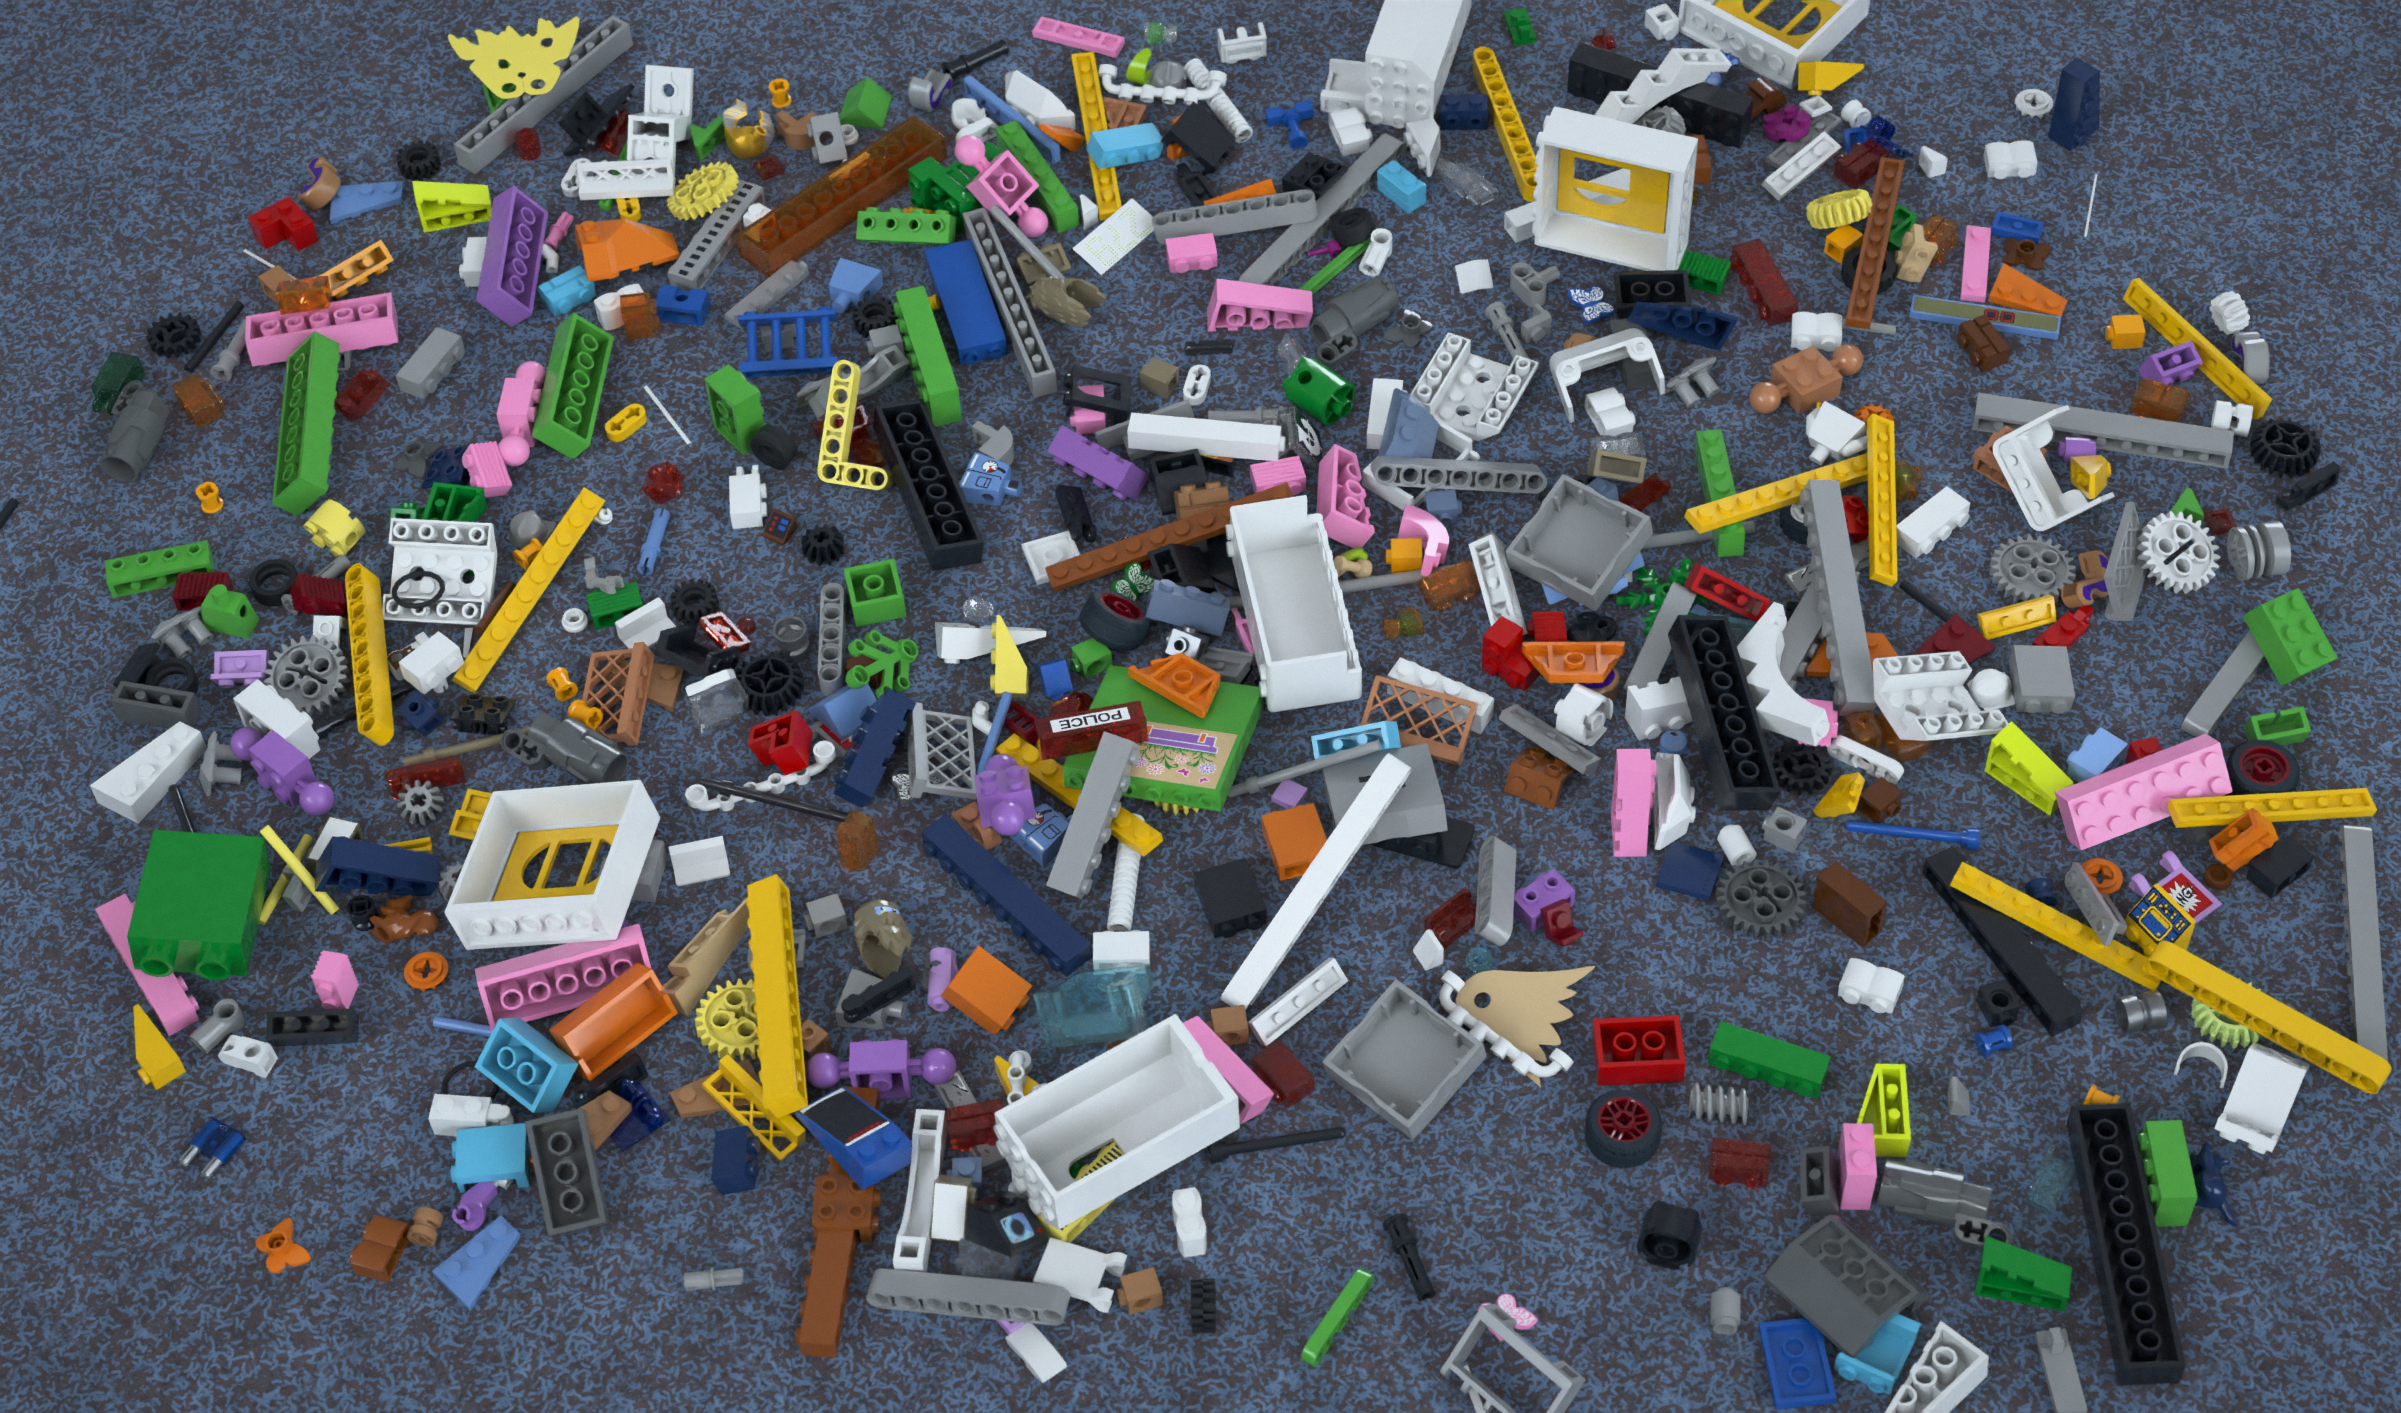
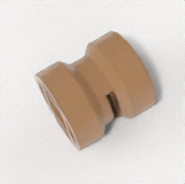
M417 1208L413 1216L414 1225L409 1228L407 1239L415 1245L434 1246L438 1237L436 1231L442 1225L443 1215L432 1208Z

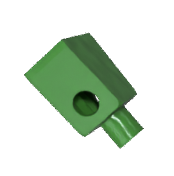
M218 584L210 589L201 605L203 624L209 631L249 639L260 620L244 594L228 591L226 586Z

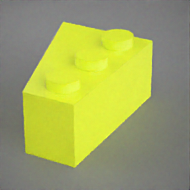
M413 181L415 201L424 233L490 221L492 200L488 185Z
M2012 721L1991 740L1985 772L2051 816L2059 808L2055 792L2073 785L2074 782Z
M1905 1064L1875 1065L1857 1124H1873L1876 1157H1907L1911 1134Z

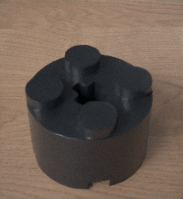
M1664 1201L1654 1202L1652 1207L1644 1214L1637 1241V1251L1640 1255L1642 1251L1647 1256L1646 1261L1651 1265L1672 1270H1679L1680 1265L1688 1264L1687 1267L1691 1266L1695 1261L1702 1233L1699 1213L1694 1209L1669 1205Z

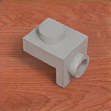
M1539 303L1533 305V318L1521 323V339L1525 344L1539 341L1551 331L1552 317Z

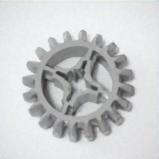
M1659 106L1655 110L1650 109L1648 113L1643 114L1634 123L1635 125L1684 135L1686 131L1682 116L1673 107L1669 108L1668 106L1663 108Z

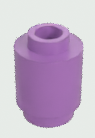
M2064 436L2063 440L2058 441L2057 456L2062 457V462H2070V458L2073 456L2096 455V441L2090 440L2087 437Z

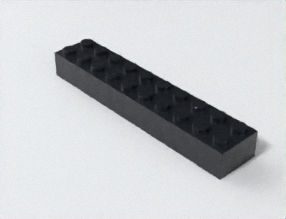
M2131 1104L2072 1105L2066 1124L2118 1386L2180 1383L2186 1365Z

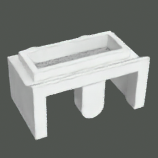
M1258 23L1259 36L1248 37L1246 29L1239 27L1237 28L1238 39L1225 40L1222 28L1217 29L1218 51L1221 62L1233 64L1238 60H1258L1260 57L1267 56V36L1263 23Z

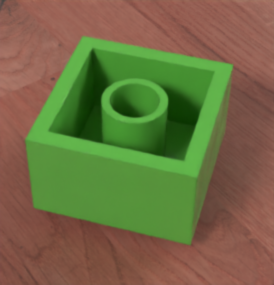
M895 559L844 568L846 587L856 627L907 617Z

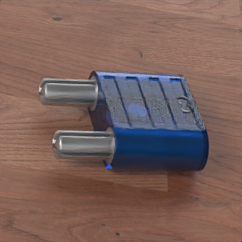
M210 1117L188 1143L190 1148L179 1159V1162L184 1166H188L198 1153L211 1159V1161L201 1173L204 1177L210 1178L220 1165L225 1166L246 1141V1138L238 1130Z

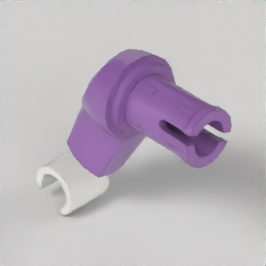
M513 1179L477 1183L463 1194L460 1205L457 1206L459 1210L453 1209V1220L467 1231L480 1228L485 1222L487 1207L498 1195L496 1187L500 1186L507 1189L513 1182Z

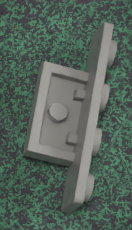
M1189 400L1177 402L1148 413L1152 415L1194 418ZM1130 419L1094 433L1098 445L1105 449L1125 444L1130 461L1158 452L1128 447L1127 430Z
M2073 862L2070 871L2065 876V886L2101 943L2109 946L2115 933L2124 935L2128 925L2107 894L2099 893L2081 864Z

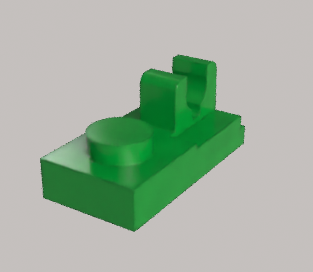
M1526 8L1503 12V17L1514 46L1537 43Z

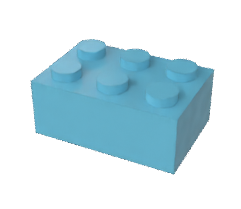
M500 1018L475 1068L531 1112L542 1113L552 1112L557 1107L579 1063L521 1018Z

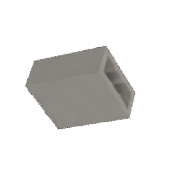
M2014 645L2008 663L2016 712H2053L2056 714L2070 712L2075 699L2067 646Z

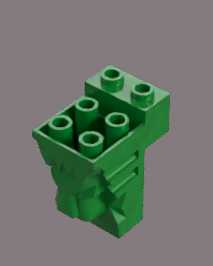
M991 142L984 145L985 158L989 162L1003 153ZM930 156L908 169V184L911 189L912 197L910 200L912 205L917 208L933 210L934 213L935 210L949 211V215L956 217V229L964 234L962 213L984 208L966 187L980 173L976 167L966 166L956 161L944 168Z

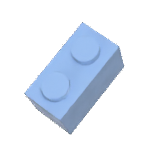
M2100 727L2094 735L2089 734L2085 738L2079 751L2074 750L2069 755L2066 764H2068L2066 775L2077 782H2082L2113 770L2124 759L2128 744Z

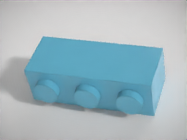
M1146 123L1092 132L1086 150L1098 169L1155 160L1160 157L1164 144L1161 142L1162 136L1154 124Z
M1382 721L1311 736L1315 759L1375 740L1380 741L1382 750L1379 751L1401 748L1396 721Z

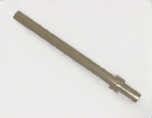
M530 727L518 730L528 736ZM502 734L436 750L434 748L424 749L423 753L403 757V764L405 768L423 763L430 765L437 763L439 759L501 745L500 739Z

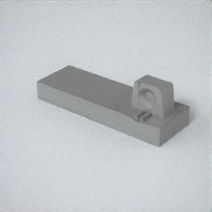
M2061 1327L2049 1328L2046 1331H2036L2035 1340L2054 1412L2087 1413L2088 1409L2066 1328L2061 1329Z

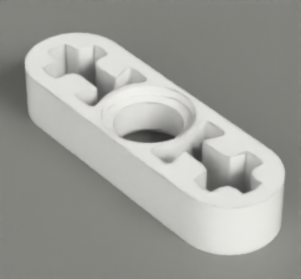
M1837 735V738H1833L1831 745L1827 748L1830 756L1855 768L1867 770L1866 773L1874 777H1883L1889 783L1897 784L1904 773V769L1898 761L1845 736Z

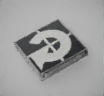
M1293 405L1286 409L1289 446L1314 471H1319V462L1323 459L1320 431Z

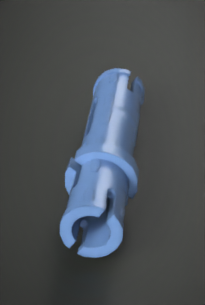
M662 508L656 509L646 542L642 545L640 551L642 555L637 566V571L640 574H644L645 567H647L646 575H651L656 558L660 557V545L670 518V513L665 509L662 517H660Z

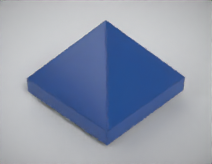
M1867 126L1843 129L1846 153L1869 150ZM1858 142L1861 146L1850 147V143Z

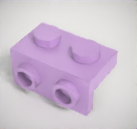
M269 651L215 652L214 674H210V680L218 684L220 688H233L234 683H244V686L248 687L257 679L264 682L265 679L269 678L264 673V670L269 669Z

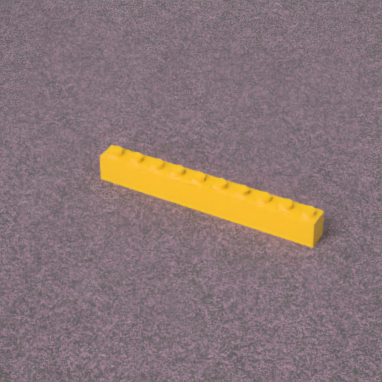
M775 874L747 885L748 897L746 898V905L750 916L747 919V924L751 931L749 947L753 956V960L750 962L754 973L752 989L756 996L754 1012L758 1021L755 1031L759 1039L757 1055L761 1062L759 1078L763 1087V1093H761L760 1098L766 1110L769 1109L776 1118H780L808 1107L790 891L781 878Z

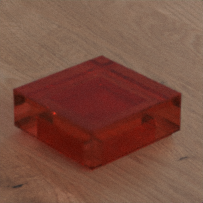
M775 155L753 162L755 170L763 181L784 174V169Z
M2229 508L2204 512V520L2211 535L2229 533L2232 527H2237Z

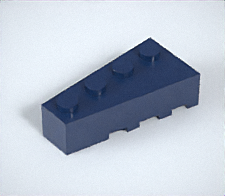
M888 688L871 706L867 705L860 715L862 724L856 728L851 738L854 744L847 750L843 761L846 762L844 769L841 768L834 780L837 786L833 794L858 807H864L873 798L886 770V767L882 766V764L885 765L896 748L893 744L900 733L904 731L907 722L903 721V718L913 711L916 705L914 701Z
M332 836L316 863L315 892H325V887L339 888V893H350L351 889H367V894H378L386 890H392L393 895L428 896L433 893L439 884V855L430 854L426 851L407 850L399 846L379 845L372 841H357L344 836Z

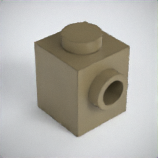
M1153 357L1140 370L1141 388L1167 399L1179 384V368Z

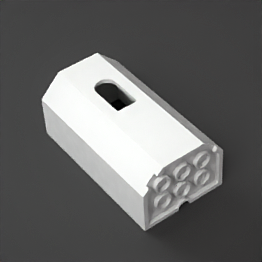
M1472 0L1384 1L1365 53V83L1369 84L1372 90L1365 93L1366 122H1371L1375 125H1390L1401 129L1406 128V123L1434 117L1471 9Z
M1174 1014L995 1112L996 1125L993 1126L998 1137L996 1146L1001 1155L1006 1157L1015 1176L1013 1182L1017 1190L1021 1194L1025 1192L1028 1196V1204L1035 1215L1040 1214L1047 1224L1059 1230L1239 1129L1238 1096L1214 1064L1207 1061L1202 1048L1178 1016ZM1112 1141L1116 1143L1124 1154L1078 1181L1073 1179L1069 1173V1169L1074 1162Z

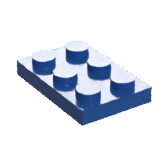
M1806 1318L1759 1323L1758 1332L1775 1410L1836 1404L1837 1396L1822 1332Z

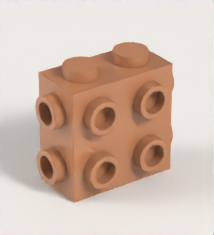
M2006 425L1999 432H1994L1984 446H1979L1973 454V469L2013 493L1993 454L1995 441L2014 431ZM2041 447L2040 450L2046 460L2048 450Z

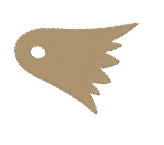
M1595 966L1547 972L1483 971L1467 979L1464 987L1457 994L1456 1005L1458 1004L1463 1007L1470 1015L1485 1023L1492 1031L1507 1039L1514 1047L1529 1055L1534 1061L1547 1063L1546 1056L1539 1045L1561 1044L1558 1033L1550 1023L1561 1022L1573 1016V1013L1558 1001L1574 996L1576 991L1566 987L1586 976ZM1481 992L1489 994L1491 998L1490 1004L1485 1008H1479L1474 1003L1475 996ZM1506 1055V1057H1507L1508 1059H1510L1512 1062H1514L1513 1059H1511L1509 1056ZM1528 1071L1526 1075L1541 1088L1540 1078Z

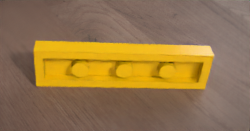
M728 1054L719 1060V1070L702 1083V1088L741 1126H749L754 1135L759 1137L761 1145L779 1162L784 1160L806 1140V1129L790 1114L776 1118L769 1109L766 1110L760 1098L763 1088ZM724 1077L731 1084V1092H718L712 1085ZM747 1099L750 1102V1111H738L733 1107V1100ZM753 1118H766L770 1122V1130H757L753 1126ZM773 1137H786L791 1144L780 1152L772 1145Z

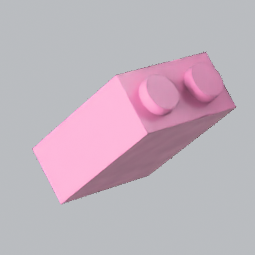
M1843 1123L1836 1156L1838 1161L1840 1209L1870 1210L1877 1178L1873 1124Z

